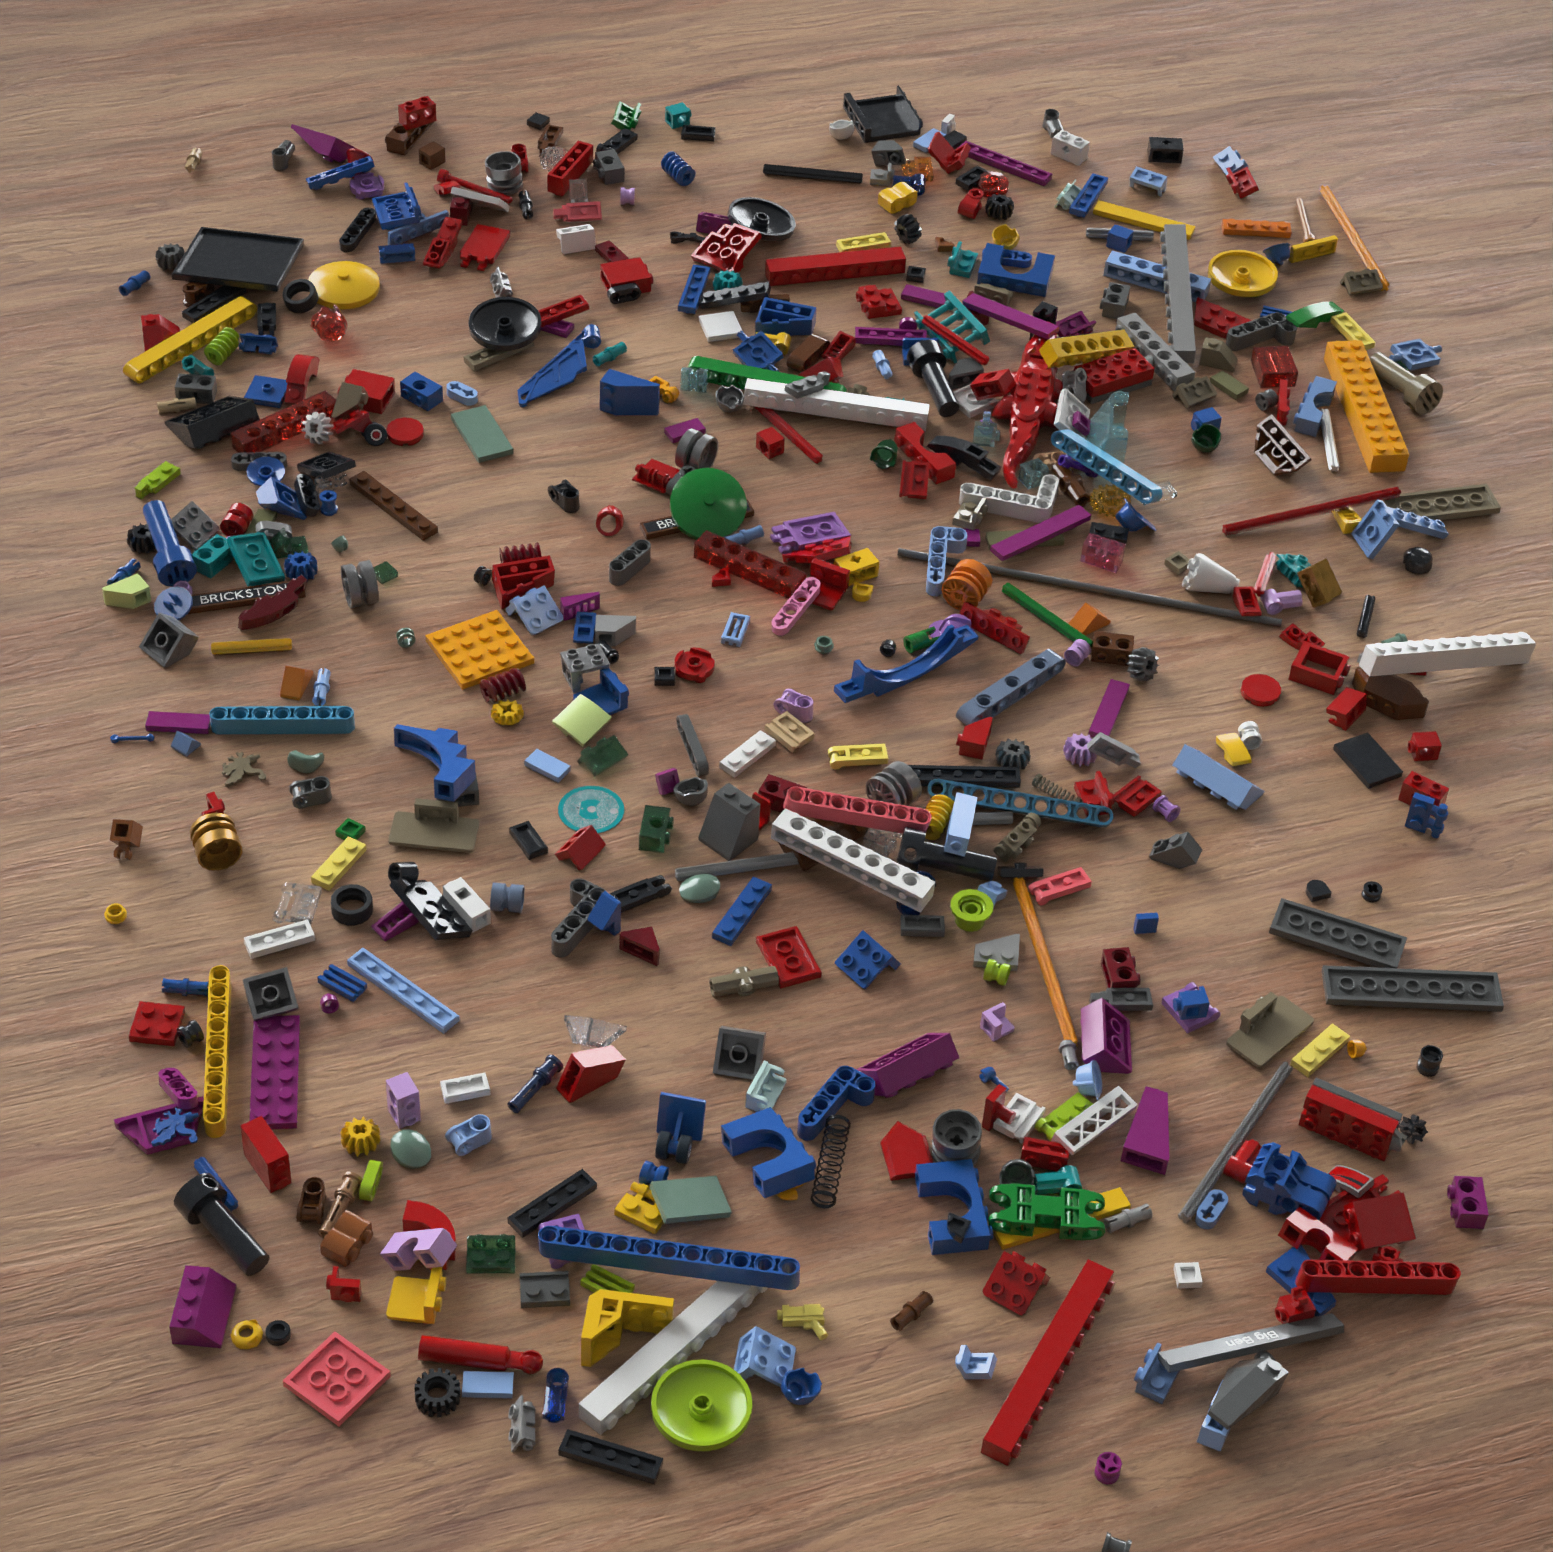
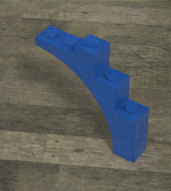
M399 724L394 727V744L396 747L419 753L431 760L439 768L440 771L434 778L435 798L454 802L476 779L475 760L467 759L466 745L458 744V731L444 728L432 731Z

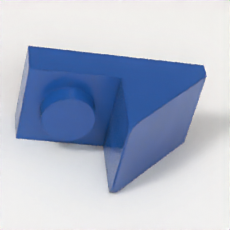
M604 891L587 920L600 930L608 931L614 936L621 932V902Z

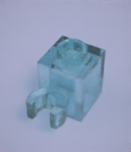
M984 411L982 422L975 421L973 443L978 446L995 447V441H999L1000 430H997V423H990V411Z

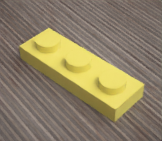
M883 232L840 239L836 241V246L840 252L890 248L891 241L887 234Z
M1347 312L1331 317L1330 322L1348 341L1362 340L1366 350L1375 347V341Z
M348 836L311 876V883L330 891L365 853L366 844Z
M1332 1023L1293 1057L1290 1065L1306 1077H1309L1349 1042L1350 1035Z

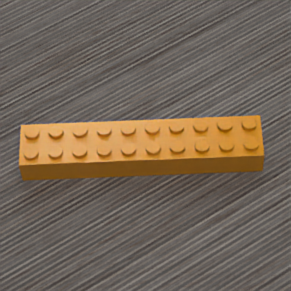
M1362 340L1327 342L1324 361L1331 379L1337 381V394L1369 473L1405 471L1409 452Z

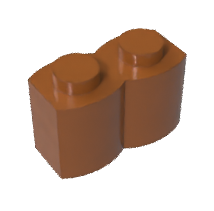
M346 1210L340 1216L334 1228L322 1240L320 1244L321 1255L344 1267L349 1265L350 1262H354L359 1256L360 1248L364 1244H368L372 1239V1223Z

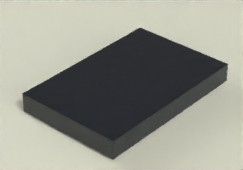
M330 451L297 464L298 471L322 480L356 467L355 460Z
M1368 732L1334 744L1333 750L1368 789L1402 777L1403 771Z

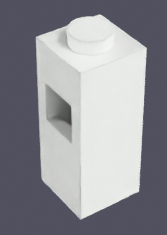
M461 877L443 886V896L473 930L472 933L491 924L490 908Z

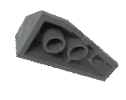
M1270 1357L1239 1361L1227 1370L1208 1415L1228 1430L1276 1396L1289 1372Z

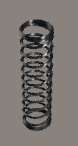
M831 1115L826 1119L823 1143L821 1144L820 1158L818 1159L817 1172L813 1183L814 1187L810 1198L811 1202L819 1208H831L836 1204L837 1197L835 1195L838 1193L836 1187L839 1186L838 1180L841 1178L839 1172L842 1171L841 1165L844 1163V1150L847 1146L845 1143L848 1141L847 1135L851 1126L849 1119L842 1115ZM832 1119H842L847 1122L848 1127L840 1124L829 1125L828 1122ZM831 1126H841L845 1129H835ZM832 1134L837 1137H845L846 1140L843 1142L839 1139H829L827 1135ZM830 1141L834 1144H844V1148L827 1146L825 1143ZM828 1148L836 1152L842 1151L843 1155L839 1156L834 1153L826 1154L824 1150ZM828 1156L833 1159H841V1163L825 1161L822 1157ZM826 1163L830 1166H839L840 1170L823 1168L821 1164ZM824 1170L831 1174L838 1173L839 1176L836 1179L832 1176H822L819 1172ZM823 1178L828 1181H837V1185L820 1183L818 1179ZM821 1185L825 1188H835L836 1192L833 1194L829 1191L818 1190L817 1187ZM822 1194L832 1197L833 1201H822L818 1199L815 1195ZM813 1197H815L818 1201H820V1202H822V1203H832V1204L824 1205V1204L817 1203V1202L813 1199Z

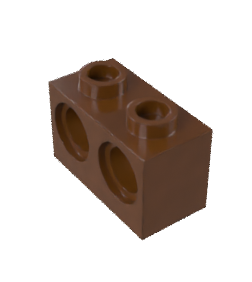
M1095 631L1091 661L1129 666L1126 663L1130 660L1128 655H1132L1134 636Z

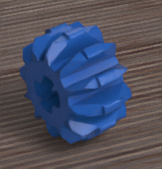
M295 551L294 555L289 554L284 562L286 577L292 580L302 575L307 580L314 579V575L318 571L316 558L311 553L305 554L304 551L301 553Z

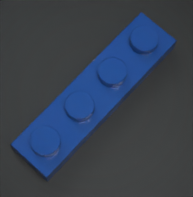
M368 156L308 177L306 182L310 190H318L325 184H335L339 182V179L352 178L359 172H368L375 165L372 158Z
M1092 173L1070 206L1069 213L1085 218L1107 185L1108 177Z
M692 266L678 304V311L688 314L696 313L710 274V267Z
M752 877L713 930L712 938L732 946L772 891V884Z

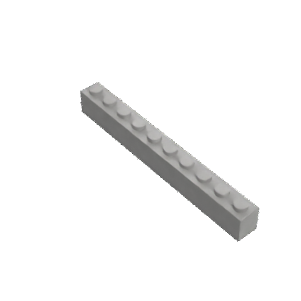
M1165 224L1164 232L1160 233V242L1164 243L1161 245V254H1164L1162 257V267H1165L1163 269V279H1166L1164 281V292H1167L1165 294V305H1168L1166 307V317H1169L1167 319V330H1170L1168 332V343H1171L1169 346L1186 363H1194L1196 347L1186 225Z

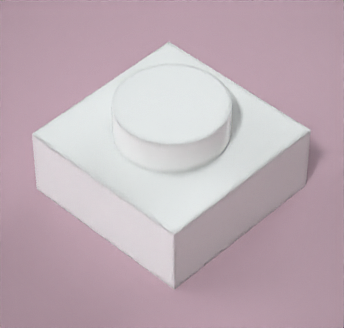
M948 114L942 120L941 132L949 134L955 130V115Z
M1198 1262L1174 1264L1173 1269L1177 1289L1201 1288L1202 1277Z

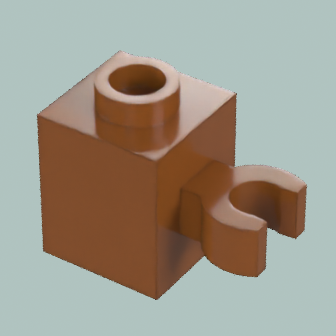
M113 819L110 841L118 845L114 850V857L116 859H120L121 853L125 851V858L131 860L132 851L130 847H140L143 826L134 820Z

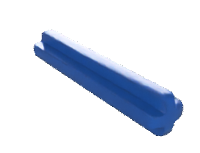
M205 1157L196 1159L194 1167L198 1173L212 1174L227 1191L225 1205L231 1212L237 1209L238 1200Z

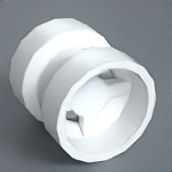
M1247 721L1239 726L1238 733L1247 750L1256 749L1262 744V737L1255 722Z

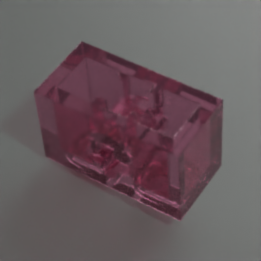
M1089 533L1083 543L1080 562L1117 573L1123 563L1126 544Z

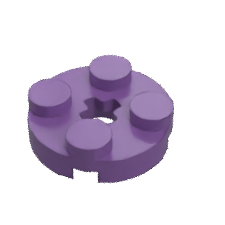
M371 172L358 173L354 176L353 180H350V190L360 200L369 197H380L383 195L384 179L380 175L378 177L373 176Z

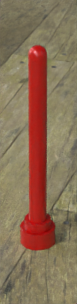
M440 169L438 172L437 181L440 183L456 181L460 186L481 194L500 198L507 203L513 201L512 197L454 177L445 169Z

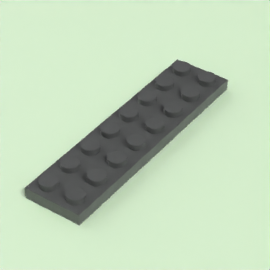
M1323 965L1321 970L1326 1005L1502 1012L1504 1008L1498 974L1496 972Z

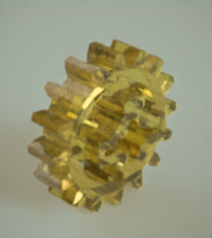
M1108 484L1105 487L1099 485L1098 489L1094 488L1093 493L1090 495V506H1093L1094 511L1099 510L1098 514L1103 513L1106 517L1112 514L1113 517H1116V514L1126 504L1124 498L1131 504V495L1117 488L1114 484L1112 487H1109Z

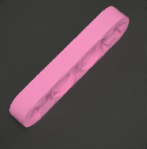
M806 578L772 620V632L779 636L787 634L819 595L821 589L820 581L817 578ZM803 597L806 601L798 602L796 599ZM789 610H793L796 612V614L788 615L786 614V612Z

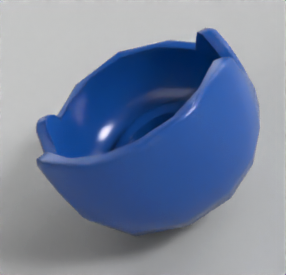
M804 1368L789 1370L783 1376L781 1391L789 1402L795 1405H808L821 1392L822 1383L817 1373L809 1374Z

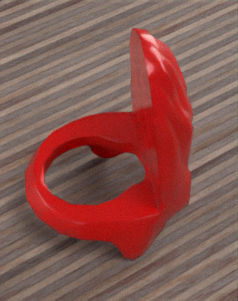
M611 505L602 508L596 518L597 530L605 536L617 534L624 524L622 511ZM607 515H612L616 518V528L612 532H605L600 527L601 520Z

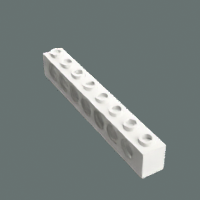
M785 808L772 823L771 839L918 912H921L933 897L935 881L871 849L865 848L814 821L806 819L796 812Z

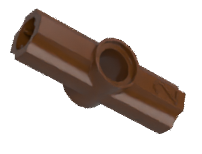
M1058 461L1052 465V472L1058 477L1059 487L1063 494L1067 493L1074 504L1081 507L1090 502V495L1083 487V480L1080 474H1074L1071 468H1063L1058 464Z

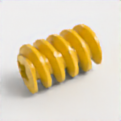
M942 794L934 795L926 805L925 810L930 812L932 818L925 839H938L946 827L954 805V801L948 796Z

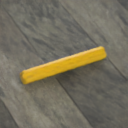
M290 638L211 643L212 654L285 651L292 649V640Z

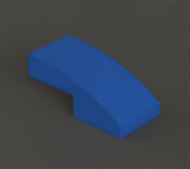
M577 612L573 643L593 644L597 613Z

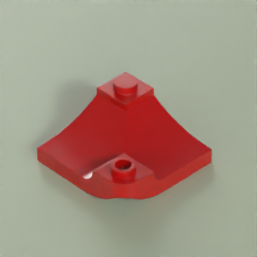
M724 223L717 233L713 231L709 233L691 257L693 261L712 267L719 273L726 270H734L735 273H739L744 267V258L762 236L760 232L736 223L732 226Z

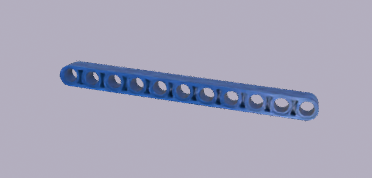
M545 1226L538 1232L539 1252L543 1257L782 1290H793L800 1284V1264L796 1259L790 1257L557 1226Z

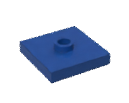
M255 375L244 398L252 399L256 405L281 408L287 389L286 380Z

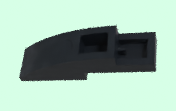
M936 436L927 445L935 453H946L956 463V466L964 463L967 467L975 470L990 481L999 474L1002 468L987 458L989 451L960 438Z

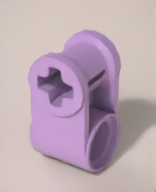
M786 689L783 692V696L774 701V708L780 714L788 711L802 723L809 722L813 718V699L793 689Z

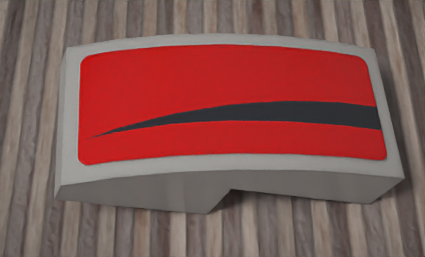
M1336 1165L1327 1173L1335 1178L1337 1182L1336 1191L1341 1193L1343 1190H1346L1358 1199L1374 1185L1373 1178L1347 1166Z

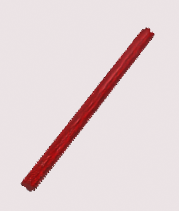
M1397 486L1223 525L1222 532L1227 536L1229 533L1231 535V532L1236 534L1240 533V531L1242 533V530L1243 532L1249 531V529L1251 531L1253 527L1254 529H1260L1262 526L1264 528V525L1265 527H1269L1271 524L1273 526L1275 522L1277 525L1282 524V522L1284 523V521L1286 523V520L1287 522L1295 521L1297 518L1299 520V517L1304 519V517L1308 518L1310 515L1311 517L1317 516L1319 513L1321 515V512L1322 514L1330 513V511L1332 513L1334 509L1335 511H1341L1343 508L1345 510V507L1346 509L1354 508L1356 505L1358 507V504L1363 506L1367 505V503L1369 504V502L1371 504V501L1375 503L1377 499H1383V501L1384 498L1385 500L1395 499L1397 496L1398 498L1400 497L1401 489L1399 490Z

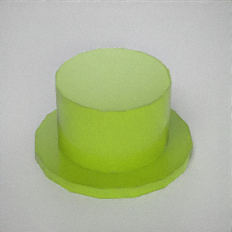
M967 889L953 896L950 909L955 916L956 925L960 929L974 932L980 930L984 926L985 920L989 919L992 915L993 902L985 893L979 890Z

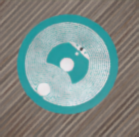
M582 786L569 791L562 797L558 805V814L562 822L575 831L592 825L597 833L612 829L621 821L624 815V804L615 792L607 788Z

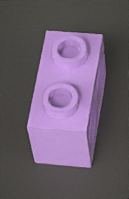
M408 1072L387 1079L388 1111L398 1128L411 1126L421 1121L419 1091Z

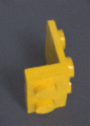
M432 1267L430 1279L395 1277L386 1317L390 1320L435 1324L436 1314L441 1311L442 1307L441 1292H445L446 1277L442 1275V1267Z

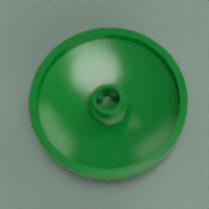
M700 468L688 472L675 484L670 498V512L676 526L690 538L703 542L720 541L725 539L724 537L734 534L743 523L747 509L746 495L739 482L730 474L715 468Z

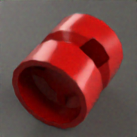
M243 503L232 504L220 524L222 533L227 537L244 535L254 517L252 510Z

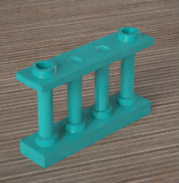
M950 290L944 293L946 300L944 305L928 314V316L935 319L946 311L952 310L954 314L940 322L942 325L947 327L953 322L961 320L963 324L952 330V332L959 335L966 330H971L972 334L964 339L969 344L975 340H980L984 345L990 342L987 329ZM918 311L914 312L918 329L927 330V335L930 338H939V344L946 359H951L954 364L957 363L955 353L960 349L954 345L950 347L947 340L922 324L923 317Z

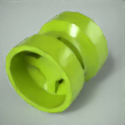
M989 959L984 971L983 980L989 982L996 980L999 985L1005 986L1009 978L1011 965L1006 963L1000 965L996 960Z

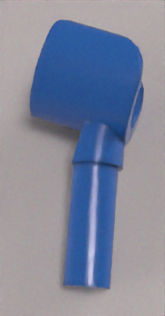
M986 1067L981 1070L979 1078L983 1083L991 1080L996 1085L1000 1084L1007 1088L1006 1092L1009 1090L996 1077L993 1067Z

